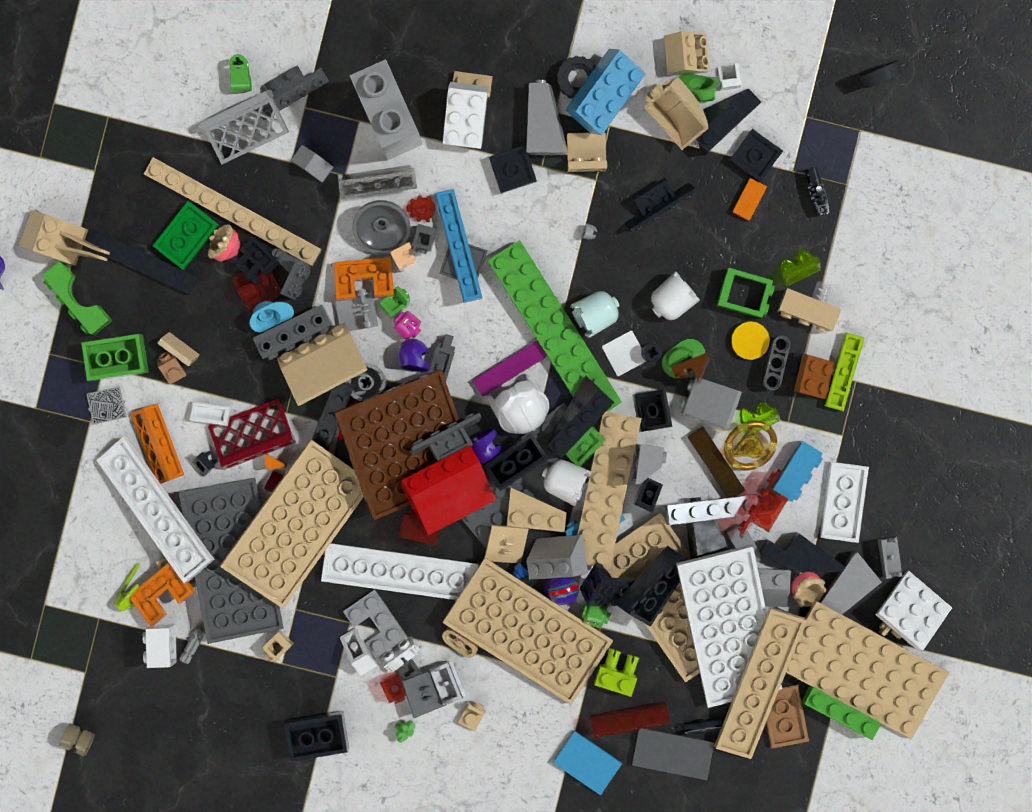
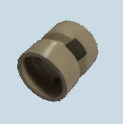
M69 723L61 737L59 746L67 750L74 749V753L85 757L95 734L87 730L80 731V727Z

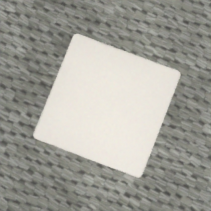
M629 331L602 346L617 376L646 362L641 356L642 348L633 331Z

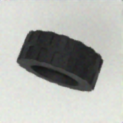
M574 56L564 61L557 73V83L562 94L566 95L567 98L573 99L581 87H574L570 84L568 79L570 72L574 69H582L586 72L588 78L596 67L595 63L593 64L592 60L584 56Z

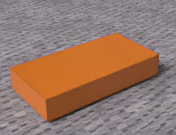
M749 178L732 213L750 221L767 186Z

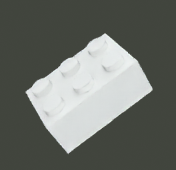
M450 82L443 144L481 149L488 86Z

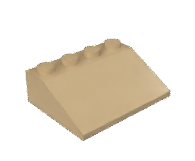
M345 323L334 327L324 334L318 335L315 339L303 343L296 349L286 352L277 358L298 406L368 370L355 339Z

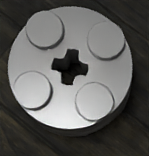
M365 363L367 371L346 381L355 385L351 396L356 400L362 401L382 393L386 389L385 374L379 367L373 364ZM369 377L371 386L364 388L362 380H366Z

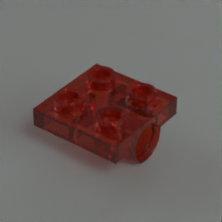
M272 271L267 276L260 272L258 277L261 279V282L258 285H255L252 281L249 282L245 278L244 273L232 278L239 296L250 313L253 312L257 304L264 301L271 302L283 295L281 294L282 289Z

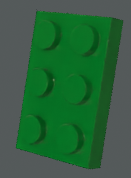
M187 201L153 247L181 269L185 270L214 233V230L218 228L219 224L191 202Z

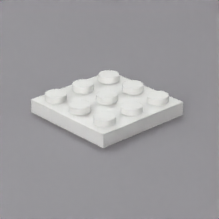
M907 571L880 607L876 616L916 650L921 652L927 646L952 607L910 571Z

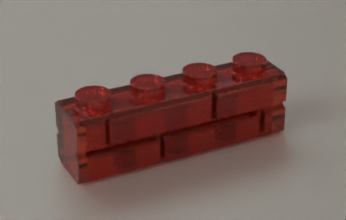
M665 702L590 716L594 738L640 730L641 727L645 729L670 724Z

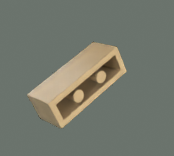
M787 288L783 293L777 311L781 312L780 316L784 318L799 319L798 323L805 326L815 325L817 326L816 330L827 333V331L834 330L841 309Z

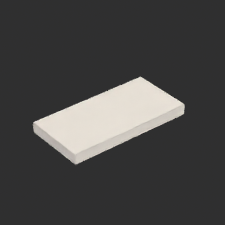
M836 462L829 463L820 538L859 543L869 467Z

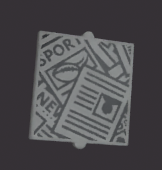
M120 386L87 394L88 410L91 411L93 425L127 417L124 407L125 400L122 398Z

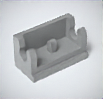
M897 537L878 539L882 576L886 579L893 576L901 577L902 569Z
M446 661L429 669L443 705L466 697L452 661Z

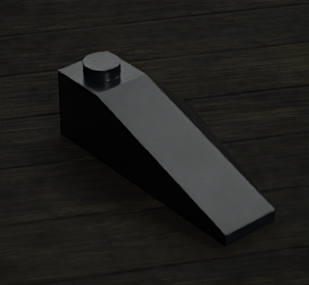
M748 88L703 109L708 129L693 142L707 155L761 101Z

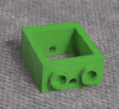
M727 268L716 306L762 318L763 314L767 315L769 304H767L768 297H772L774 292L773 280ZM734 275L766 284L758 311L727 302Z

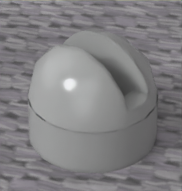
M586 223L582 238L587 240L594 239L596 235L593 232H597L596 227Z

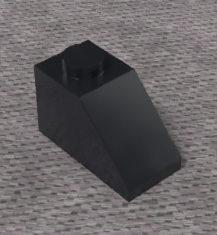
M647 478L638 489L633 504L652 513L663 484Z

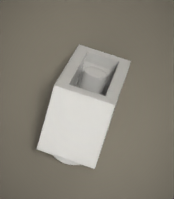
M357 628L340 637L352 666L361 676L377 667L372 653L366 646Z

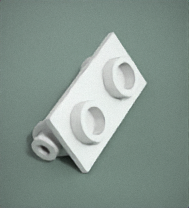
M410 636L408 639L402 640L393 650L387 651L380 660L383 667L389 673L391 671L394 672L404 664L401 659L402 657L409 661L418 654L420 648Z

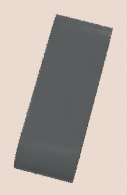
M777 336L771 341L762 377V385L766 390H776L781 385L790 349V341L785 336ZM778 339L785 342L783 350H779L776 347ZM773 358H778L781 362L780 367L777 369L771 365ZM770 376L776 379L774 387L767 385V379Z

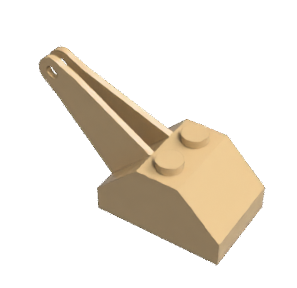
M31 210L19 244L23 248L75 266L79 256L107 261L105 257L82 251L83 245L93 250L110 254V252L85 240L88 229Z

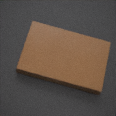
M798 684L784 686L777 693L766 721L771 749L809 741Z

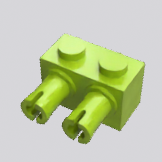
M609 648L605 664H599L594 684L632 697L637 681L634 672L639 657L634 656L633 658L632 655L627 654L624 669L620 671L617 670L616 665L621 652Z

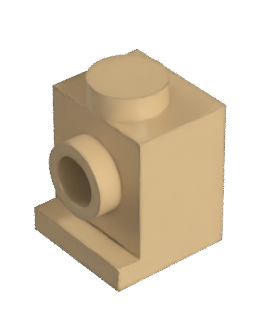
M280 630L262 647L264 650L263 654L269 660L273 659L276 662L294 643ZM275 643L280 644L281 648L279 650L274 648Z

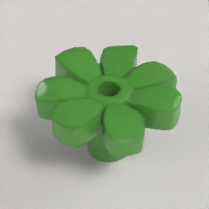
M409 720L406 724L399 721L395 724V728L398 730L396 733L398 738L396 740L399 743L407 740L408 735L411 737L414 734L415 723Z

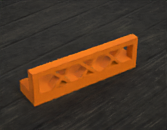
M158 403L131 413V419L151 472L159 483L162 484L183 476V469ZM139 414L142 417L143 423H140ZM146 434L149 436V442L146 439ZM153 452H155L156 460L153 457ZM159 470L162 471L164 479L161 478Z

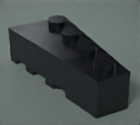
M667 545L615 602V605L651 627L680 582L676 563L689 559Z

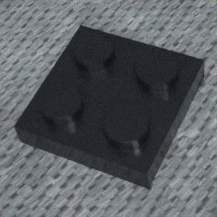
M752 128L729 161L758 182H761L783 150Z
M525 145L489 157L501 194L537 182Z

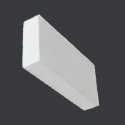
M193 401L189 420L228 427L231 407Z

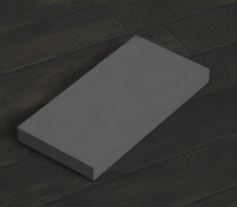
M639 727L632 766L707 780L714 742Z

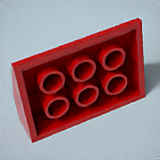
M471 445L403 479L400 484L428 536L496 501L483 468Z

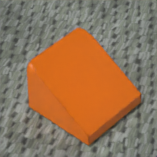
M265 454V467L267 469L287 467V464L283 461Z

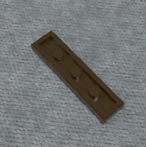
M701 427L687 437L727 498L737 497L746 491L704 427Z

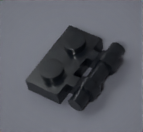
M254 237L239 249L243 254L241 258L233 256L231 259L234 267L238 271H242L245 274V278L255 285L261 282V279L258 277L260 272L267 276L279 264V261ZM249 261L254 264L251 269L247 266Z

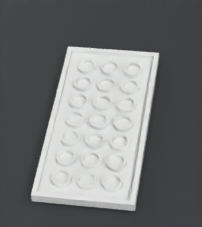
M752 545L676 563L708 708L732 702L767 614Z

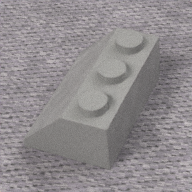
M637 444L632 482L635 484L642 483L662 467V463H666L667 452L664 451L663 447Z
M583 535L537 538L527 558L529 580L574 577L587 574Z
M758 568L765 607H787L791 570Z

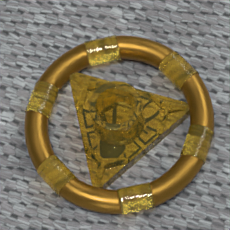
M753 420L744 422L735 427L728 435L724 444L725 458L731 466L738 470L748 471L757 469L765 465L774 455L778 443L777 435L774 429L763 421ZM756 428L764 430L770 436L767 453ZM748 429V431L744 434L741 440L731 451L733 440L735 439V437L739 433ZM737 456H749L752 459H756L760 456H763L762 458L749 464L741 463L733 458Z

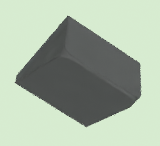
M413 659L405 661L397 669L403 681L423 673Z

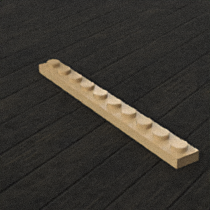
M154 157L144 173L146 176L311 266L314 265L322 250Z

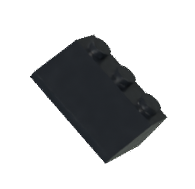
M530 434L485 464L484 467L499 491H502L549 458L533 434Z

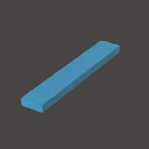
M454 189L435 193L463 303L480 300L483 297Z

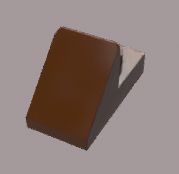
M704 353L671 368L675 378L687 377L691 371H694L700 384L710 359L708 353Z

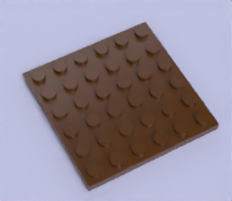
M441 369L333 412L373 520L411 505L400 486L401 481L437 462L429 447L411 455L412 444L420 439H423V441L429 439V436L436 431L443 432L447 430L446 427L454 422L460 423Z

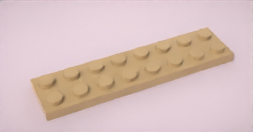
M608 411L602 416L599 433L606 441L594 454L578 535H583L587 565L594 566L595 563H600L604 569L610 570L641 418Z
M769 607L714 745L716 749L752 759L807 621L805 618Z

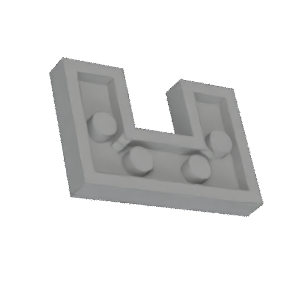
M373 590L343 611L353 627L368 617L377 626L380 632L365 642L375 659L407 638L406 633L376 590Z

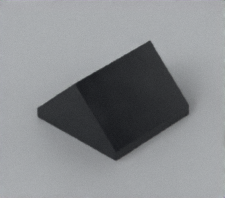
M666 389L635 394L638 416L641 418V432L673 427Z

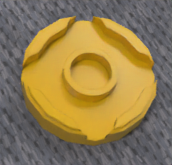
M757 322L742 323L735 328L731 337L732 348L735 353L741 358L748 360L757 359L764 355L770 342L767 330Z

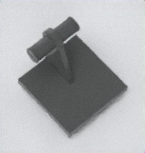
M274 249L272 255L289 273L281 294L295 300L302 292L304 280L310 275L311 265L286 254L282 249Z

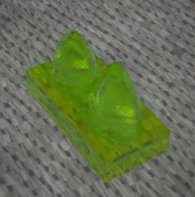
M799 249V265L796 266L793 262L784 260L781 272L786 287L821 271L820 261L817 256L813 257L809 252Z
M765 403L759 404L758 417L745 408L740 410L739 417L744 436L746 434L748 436L752 433L755 434L780 421L776 408L773 409ZM753 420L763 421L764 426L762 428H748L745 422Z

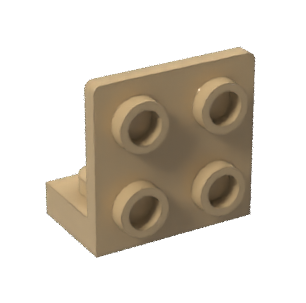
M591 133L567 134L568 172L607 170L605 133L603 135Z

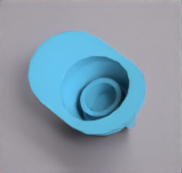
M261 302L253 310L250 326L256 332H266L290 320L294 315V310L291 305L285 302Z

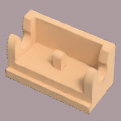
M410 243L390 252L401 272L416 261L414 256L409 255L413 251Z

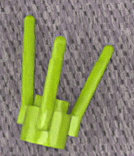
M139 563L135 565L121 590L116 594L117 598L113 601L115 606L123 612L127 608L132 609L135 606L129 597L136 591L139 584H136L129 592L125 590L139 568Z

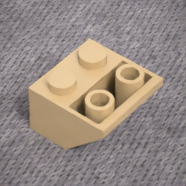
M680 31L664 36L667 74L684 75L710 72L706 34Z

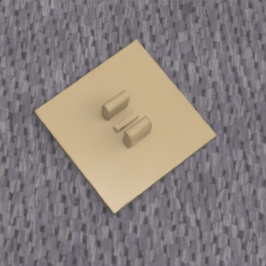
M491 525L485 558L493 562L521 563L529 529Z

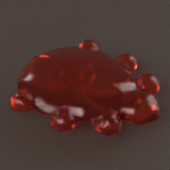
M418 196L416 201L411 199V204H408L406 207L407 212H411L410 218L415 216L417 222L421 220L430 222V218L436 210L431 197L422 198V196Z

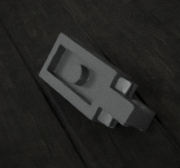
M446 334L444 343L439 342L438 347L436 346L429 373L441 369L446 381L455 354V347L451 346L454 336Z

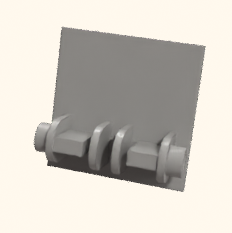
M372 288L356 291V299L337 301L336 295H334L339 325L345 323L350 331L378 326Z

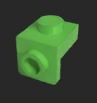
M397 286L394 289V296L386 297L379 302V306L392 319L408 307L410 296L405 289Z

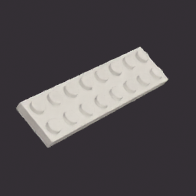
M122 437L97 459L99 465L183 583L190 581L214 560L127 437Z
M330 543L325 550L321 581L457 600L479 564Z

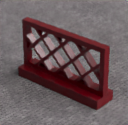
M279 398L229 417L228 427L222 426L227 428L223 438L217 437L214 432V428L220 427V425H208L220 459L219 463L221 468L225 470L296 443ZM277 405L279 408L276 418L267 414L269 408ZM256 412L262 414L258 425L249 421L252 414ZM266 416L275 420L271 430L261 426ZM240 419L245 422L241 431L231 428L235 420ZM277 422L284 424L287 432L281 434L273 432ZM248 423L257 427L253 437L244 434ZM260 429L269 432L266 440L260 441L255 439ZM230 430L239 434L235 444L226 441ZM242 435L251 439L248 447L242 448L238 446ZM224 442L232 445L233 448L230 454L223 456L221 448Z

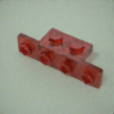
M779 468L776 473L772 471L767 480L769 482L767 488H762L757 498H759L757 505L753 504L749 509L748 514L750 516L748 520H743L738 528L740 538L743 539L752 523L770 532L789 498L773 490L781 475L782 470Z

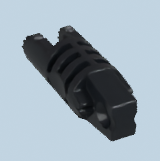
M813 166L807 169L804 174L811 204L818 217L826 215L830 211L824 182L821 179L818 168Z

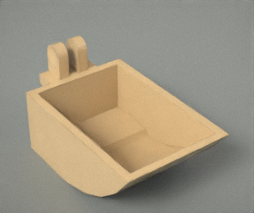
M676 77L673 81L668 79L663 85L659 83L645 95L648 103L644 108L681 150L708 129L707 119L701 105L679 77Z

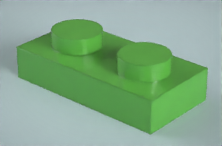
M591 427L566 455L575 465L581 467L606 439L594 427Z

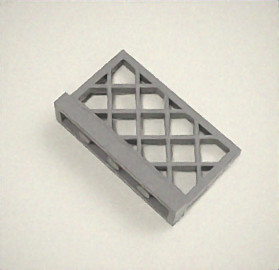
M271 89L199 123L201 129L205 130L221 164L289 133L273 99L274 95ZM270 103L273 109L271 117L261 113L263 106ZM249 112L257 115L254 125L245 122L246 115ZM260 116L270 120L267 129L257 126ZM233 120L240 123L238 133L228 129L230 122ZM273 121L280 124L282 132L277 134L270 131ZM243 125L253 128L250 137L241 134ZM217 128L224 131L221 141L214 138L212 130ZM256 129L266 132L264 140L261 142L253 139ZM227 132L236 135L234 146L224 142ZM240 137L249 140L246 149L237 147ZM223 145L232 148L231 155L228 158H224L221 152Z

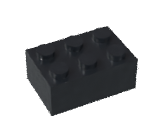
M343 711L286 720L284 723L290 762L347 753L350 749Z

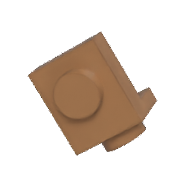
M164 352L157 358L158 368L169 384L187 376L177 358L171 353Z

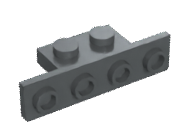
M297 65L265 84L267 90L271 89L274 95L273 99L279 111L323 86L329 80L322 68L304 77ZM270 103L263 106L261 113L271 117L273 109Z
M472 413L463 419L464 421L459 424L457 422L450 424L446 427L447 430L443 432L436 431L429 436L430 438L425 441L423 439L416 441L412 444L411 455L429 447L438 462L470 445L472 447L473 444L464 429L479 422L481 419L480 413L476 415Z

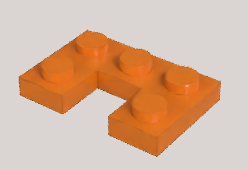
M391 257L334 262L337 301L356 299L355 281L374 280L375 298L394 296Z
M170 563L166 564L138 587L129 597L150 627L167 615L157 601V598L164 592L169 590L178 604L196 592L189 581L186 583L182 582Z

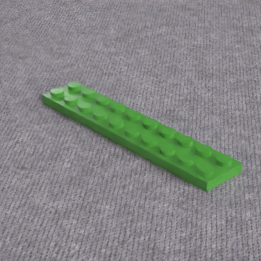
M520 240L487 260L571 395L574 397L586 375L615 402L607 411L622 403Z

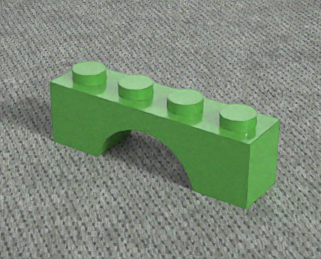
M58 261L42 275L45 279L43 283L49 290L53 289L57 293L55 296L62 305H67L70 309L68 313L73 319H78L82 323L80 327L87 335L89 333L96 335L112 322L101 306L84 307L75 300L72 293V285L76 276L64 262Z
M809 685L801 700L805 705L872 741L881 726L879 721Z

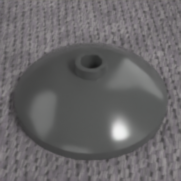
M376 200L365 204L358 210L353 220V234L358 244L365 250L374 254H389L407 242L410 235V220L406 212L399 205L386 200ZM384 220L385 223L380 224L378 221Z

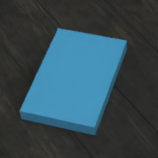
M575 730L553 761L555 765L599 795L603 793L622 765V762Z

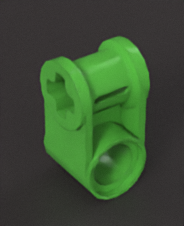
M240 54L233 55L229 61L232 93L252 91L248 60ZM238 60L243 62L240 68L235 65L238 63Z

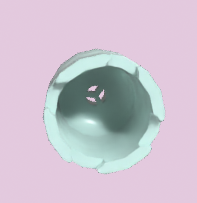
M604 291L595 292L570 305L571 308L575 309L572 311V314L580 328L584 327L587 331L585 333L587 338L609 327L618 319L617 307H619V303L615 297L611 298Z

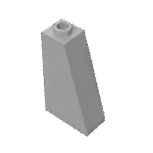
M535 80V83H529L527 153L530 155H568L552 86L546 83L545 80Z
M856 551L851 553L843 565L846 568L838 572L819 600L820 603L840 614L845 613L881 583V580Z

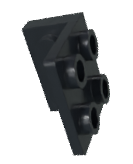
M595 563L579 589L587 606H617L615 602L635 582V579L609 578L603 565Z

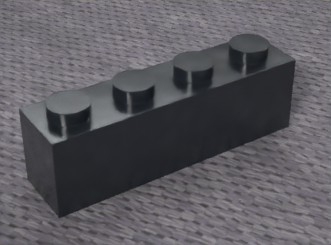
M586 375L547 443V446L561 459L615 403Z

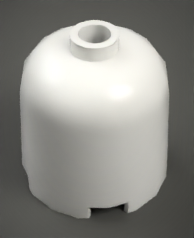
M675 271L652 293L651 301L655 306L652 310L658 317L663 316L668 320H675L698 303L700 299Z
M556 460L550 467L546 466L542 474L545 477L544 488L550 494L576 506L577 500L581 498L587 485L585 481L587 477H590L591 471L565 460Z

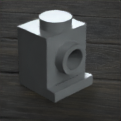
M421 224L417 225L412 247L416 248L415 252L427 254V251H432L437 233L436 228ZM423 237L428 238L426 244L421 243Z

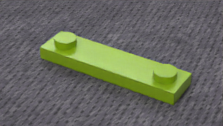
M845 332L824 406L844 411L865 337Z

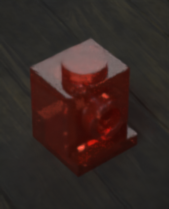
M398 672L380 681V685L389 703L394 702L397 704L405 700L404 696L406 694ZM393 685L398 686L397 692L392 691L391 687Z

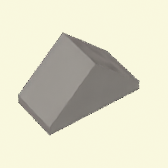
M301 145L291 160L322 183L333 169V166L303 145Z

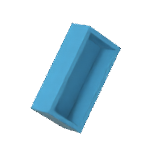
M608 49L565 111L591 134L603 135L646 73L620 49Z

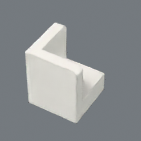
M739 63L718 68L721 91L741 87Z

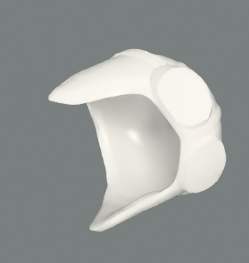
M528 373L526 374L527 381L518 382L512 388L502 391L496 400L491 395L487 399L501 427L510 433L525 434L535 431L544 422L549 410V401L546 395Z

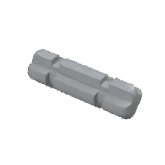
M197 627L195 629L194 636L190 638L185 647V652L180 657V661L188 664L191 661L192 655L201 642L200 639H203L205 631Z

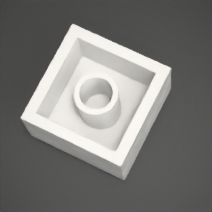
M162 624L146 628V632H143V643L146 644L143 660L144 663H147V668L171 667L177 662L176 625Z

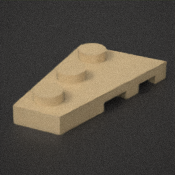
M511 488L507 526L559 532L565 531L566 512Z

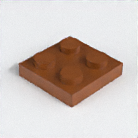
M803 354L794 391L827 399L835 362Z

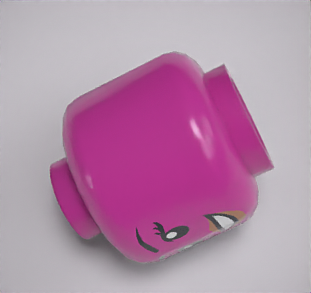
M401 311L393 320V329L404 339L415 338L421 331L419 328L421 321L410 311L405 313Z

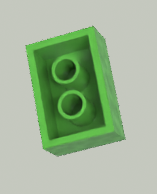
M141 334L81 343L87 381L149 373L144 338Z

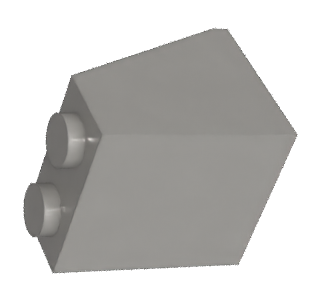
M694 377V380L690 379L687 386L689 391L688 397L683 398L680 406L683 409L682 413L729 429L742 392L702 379L700 384L696 377Z

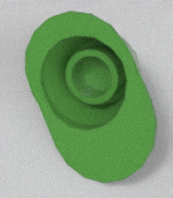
M696 74L679 76V79L693 93L697 101L715 100L716 88L721 82L719 78Z
M686 339L671 348L662 359V367L665 373L675 378L671 367L704 354L705 349L699 341L694 339Z

